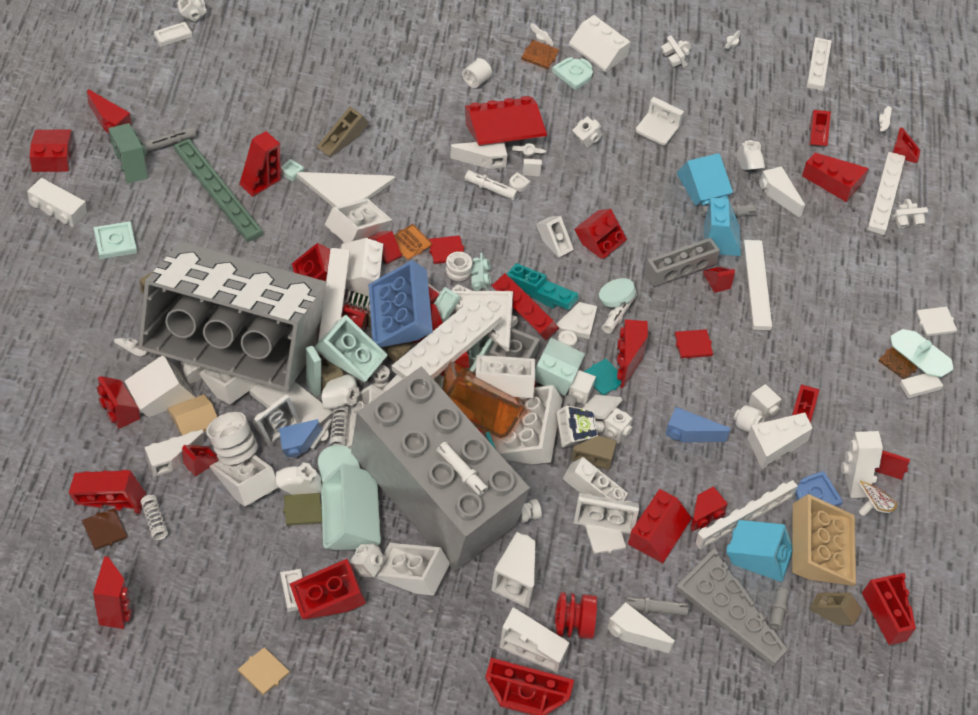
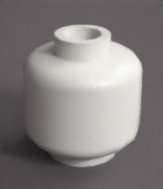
M748 405L738 409L734 415L736 426L746 432L750 431L751 425L765 421L762 411Z

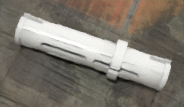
M468 170L466 173L465 181L476 184L481 189L485 188L513 201L515 200L518 193L517 189L491 180L488 176H482L471 170Z
M637 292L630 302H623L621 306L615 307L614 310L610 311L608 319L602 325V330L605 333L611 334L616 325L621 323L624 313L637 296Z
M443 442L440 445L442 448L438 447L436 451L452 465L454 470L462 477L461 481L464 484H468L478 496L485 493L483 490L487 491L488 486L482 482L476 475L477 472L474 469L471 470L447 442Z

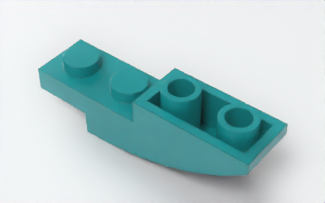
M518 263L506 273L527 295L552 309L560 306L569 310L579 299L578 293L547 281V275Z

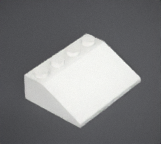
M554 385L534 388L533 398L520 399L505 392H500L491 438L496 450L505 460L527 464L551 462L558 426L556 412L561 409L562 398Z

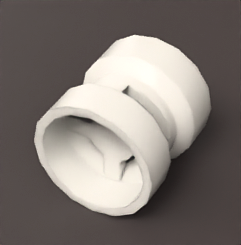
M537 499L524 503L519 516L520 523L528 522L532 518L536 520L542 517L541 507Z

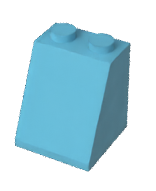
M720 153L689 160L677 171L679 179L695 206H708L710 197L728 199L733 193Z
M710 197L704 222V240L711 237L720 249L719 255L741 256L740 226L729 199Z
M739 520L737 527L733 529L731 543L727 546V555L732 565L783 582L792 557V543L785 524Z

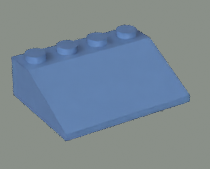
M411 260L368 284L372 340L379 347L416 341L433 332L428 278L425 268Z

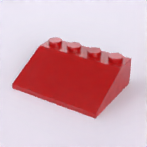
M533 97L506 98L504 101L490 100L487 103L480 104L475 102L465 106L466 126L478 145L547 136L538 105Z

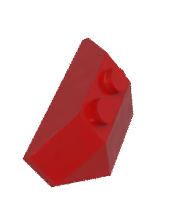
M495 658L490 659L485 676L500 707L529 715H548L568 702L574 680Z

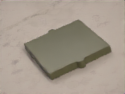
M319 493L284 495L285 508H283V513H285L286 526L322 523V505H320Z

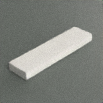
M815 37L807 88L823 91L831 40Z

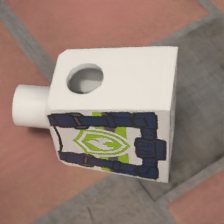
M565 406L556 412L562 448L578 445L598 436L597 433H602L604 430V423L602 421H595L592 410Z

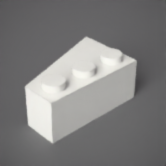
M801 413L751 425L747 439L763 470L774 460H779L787 452H792L808 442L813 428L806 414Z
M879 431L855 432L853 439L850 440L849 450L846 451L845 460L841 463L842 474H845L850 498L867 497L858 481L871 485L877 481V476H874L875 468H879L883 450Z
M513 607L503 625L499 648L558 673L567 655L569 642Z

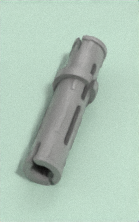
M193 126L142 142V145L145 146L147 153L174 143L178 144L193 137L195 138L196 133Z
M740 203L731 205L736 218L747 215L756 216V204L740 205ZM702 205L703 210H701L702 217H705L708 206Z
M626 596L625 598L627 604L635 610L643 611L646 614L648 612L682 616L688 615V603L653 600L649 597L634 598Z

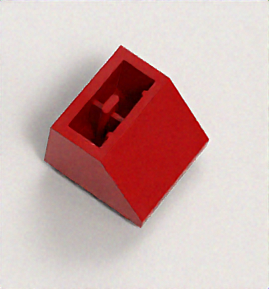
M612 209L597 210L574 229L582 245L601 259L607 257L627 240Z
M98 377L99 386L96 387L100 396L98 401L102 409L106 408L108 411L107 416L110 422L115 423L118 429L140 420L139 408L123 382L119 379Z

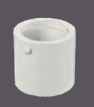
M477 58L462 71V76L470 87L477 88L492 76V69L484 59Z

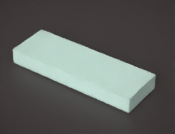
M310 346L306 348V383L314 397L321 395V358L315 348Z

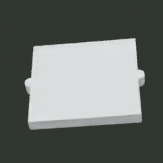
M947 307L916 311L920 321L919 325L922 326L926 336L957 332L953 322L954 318L951 317Z
M594 395L585 404L583 409L592 410L596 419H606L619 405L622 398Z
M585 525L593 554L612 553V551L626 549L620 531Z

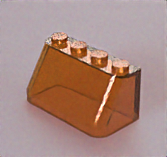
M452 361L447 366L444 373L442 390L476 428L490 432L491 435L498 438L507 437L525 409L520 398L513 397L477 378L476 373Z

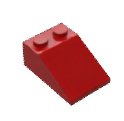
M71 129L34 131L29 156L32 172H69Z
M344 559L289 583L302 620L344 613L367 604L354 569L348 559Z

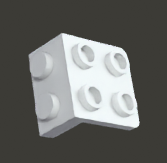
M653 97L650 101L647 115L636 127V133L664 146L681 126L684 111Z

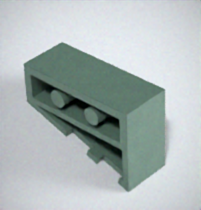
M129 123L108 128L113 150L117 160L120 159L122 163L120 167L122 172L124 171L126 183L148 179L144 159L147 153L140 137L137 136L136 130L132 129Z

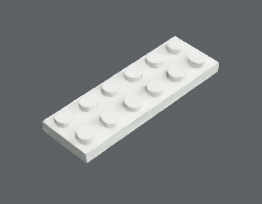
M473 298L392 365V371L405 378L422 366L434 379L501 323L502 318L499 314Z

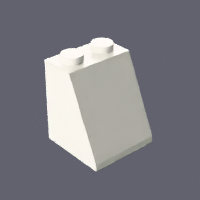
M160 356L125 380L128 387L127 390L135 400L139 413L143 412L148 417L167 411L169 407L195 398L182 371L165 356Z
M516 532L494 569L491 590L526 608L530 607L534 587L535 540L530 536Z

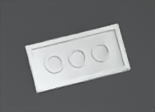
M295 381L288 391L257 383L249 390L250 395L266 408H269L273 402L287 394L301 421L300 423L318 419L322 426L333 416V411L324 409L323 403Z

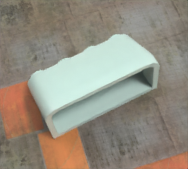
M342 463L325 478L322 484L323 546L330 550H356L360 544H375L378 546L381 542L378 483L366 470Z

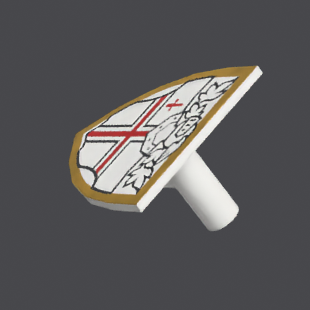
M858 481L869 498L866 504L859 510L862 516H865L871 509H876V511L891 513L897 508V502L888 494L869 483Z

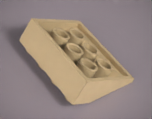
M810 494L793 503L792 573L808 580L851 586L856 585L855 515Z

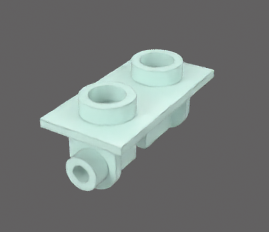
M482 252L480 253V258H473L472 288L475 291H480L481 288L489 291V284H491V277L488 273V270L491 269L489 259L484 257Z

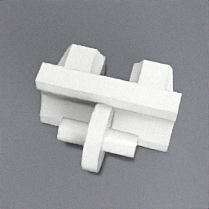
M670 35L667 37L668 42L661 46L662 52L665 56L674 53L668 57L671 66L675 67L681 64L684 68L687 66L684 60L685 55L690 54L691 45L688 41L683 42L682 40L677 44Z
M905 199L904 203L899 205V210L895 211V215H891V219L896 221L898 229L908 227V220L913 219L914 227H922L925 224V215L928 213L927 207L917 208L916 203L912 204L910 199Z

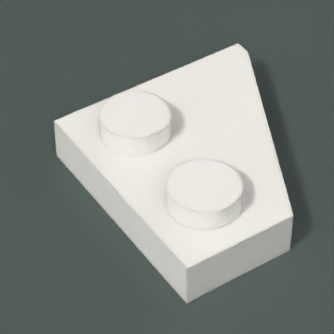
M579 302L557 323L559 329L556 332L561 333L568 330L574 332L577 337L590 339L597 306Z

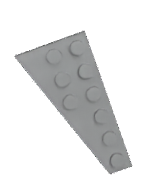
M714 548L676 586V590L774 667L786 654L787 648L775 631L769 628L765 622V617L757 611L753 600L738 579L733 577L728 565L718 556V551Z

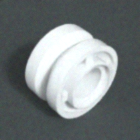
M464 252L451 253L446 260L447 276L454 281H464L470 277L472 271L471 257Z

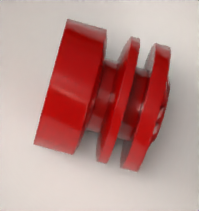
M560 592L554 618L556 634L562 637L564 627H567V637H571L573 628H577L578 638L592 640L596 623L597 596L582 594L580 603H576L575 594L571 593L569 602H566V592Z

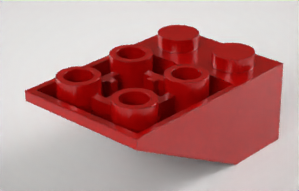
M625 319L624 326L620 327L617 340V350H619L617 365L620 368L617 371V380H622L620 388H624L643 360L648 338V321Z

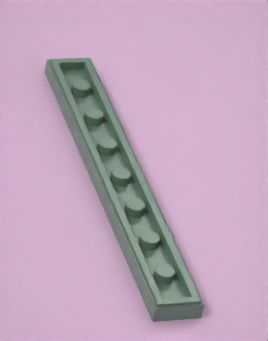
M187 139L173 145L175 152L245 241L248 243L263 236L262 229L192 141Z

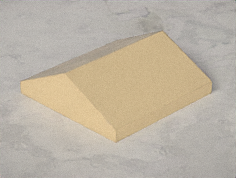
M204 394L167 408L181 436L202 429L205 432L208 425L217 418L212 403Z

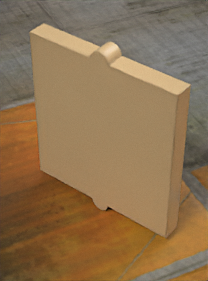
M265 647L253 657L250 656L249 660L238 668V672L262 695H265L274 686H278L279 682L290 673Z

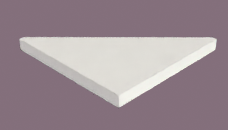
M297 173L299 180L332 207L366 198L370 199L395 182V177L388 175Z
M453 291L461 296V299L454 308L456 311L474 298L501 316L502 322L486 335L505 351H510L513 291Z

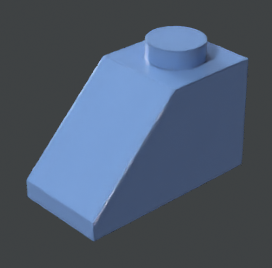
M318 419L279 428L282 450L286 457H298L302 453L307 452L322 431Z

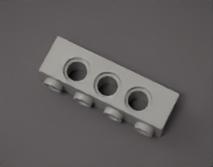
M710 237L648 259L644 274L652 286L655 287L716 265L720 249Z

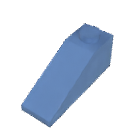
M676 407L668 423L665 435L681 442H727L731 428Z

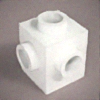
M179 0L177 2L180 14L194 22L203 17L207 12L204 0Z
M588 116L581 120L572 130L576 138L586 148L597 142L603 135L599 129L601 125L595 119L592 121Z
M616 408L604 419L603 434L613 440H617L619 444L632 431L631 423L633 418L626 412Z
M360 544L350 560V564L360 577H375L386 557L377 545Z

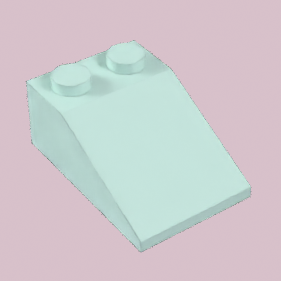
M347 315L336 321L314 347L329 362L363 382L367 381L387 357V354Z
M550 338L536 366L535 381L544 386L554 385L558 393L566 396L585 353Z

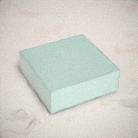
M289 159L281 167V175L292 182L297 178L298 172H304V167L292 159Z

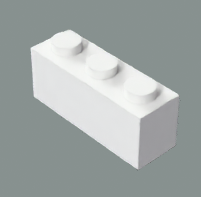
M40 178L27 191L29 203L34 208L41 209L47 215L59 219L64 224L74 227L87 214L84 200L43 178Z

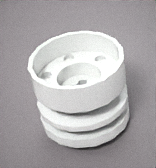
M228 412L220 415L206 429L211 445L214 446L217 458L222 464L234 465L244 462L258 448L256 438L243 413Z

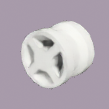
M385 365L377 367L371 375V385L383 389L389 383L390 370Z

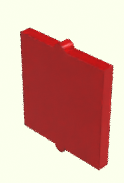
M460 235L428 239V242L431 244L429 253L432 255L434 264L446 263L447 257L451 253L464 252L465 246L462 245Z
M707 329L675 331L676 347L679 350L680 359L713 356L712 341L709 339Z
M882 450L879 468H875V472L902 480L904 473L908 471L910 459Z

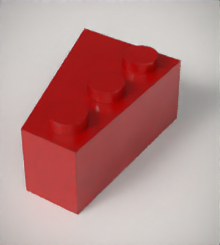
M267 131L255 136L251 140L239 183L252 197L281 180L280 143Z
M815 152L807 160L802 177L847 202L865 182L869 168Z
M131 470L74 473L69 489V495L77 505L102 508L103 505L115 506V510L121 511L122 508L134 509V513L141 514L142 510L141 499L146 496V492Z
M905 573L872 579L862 591V595L888 645L906 642L916 629L912 606H909L908 601L909 591L905 586Z

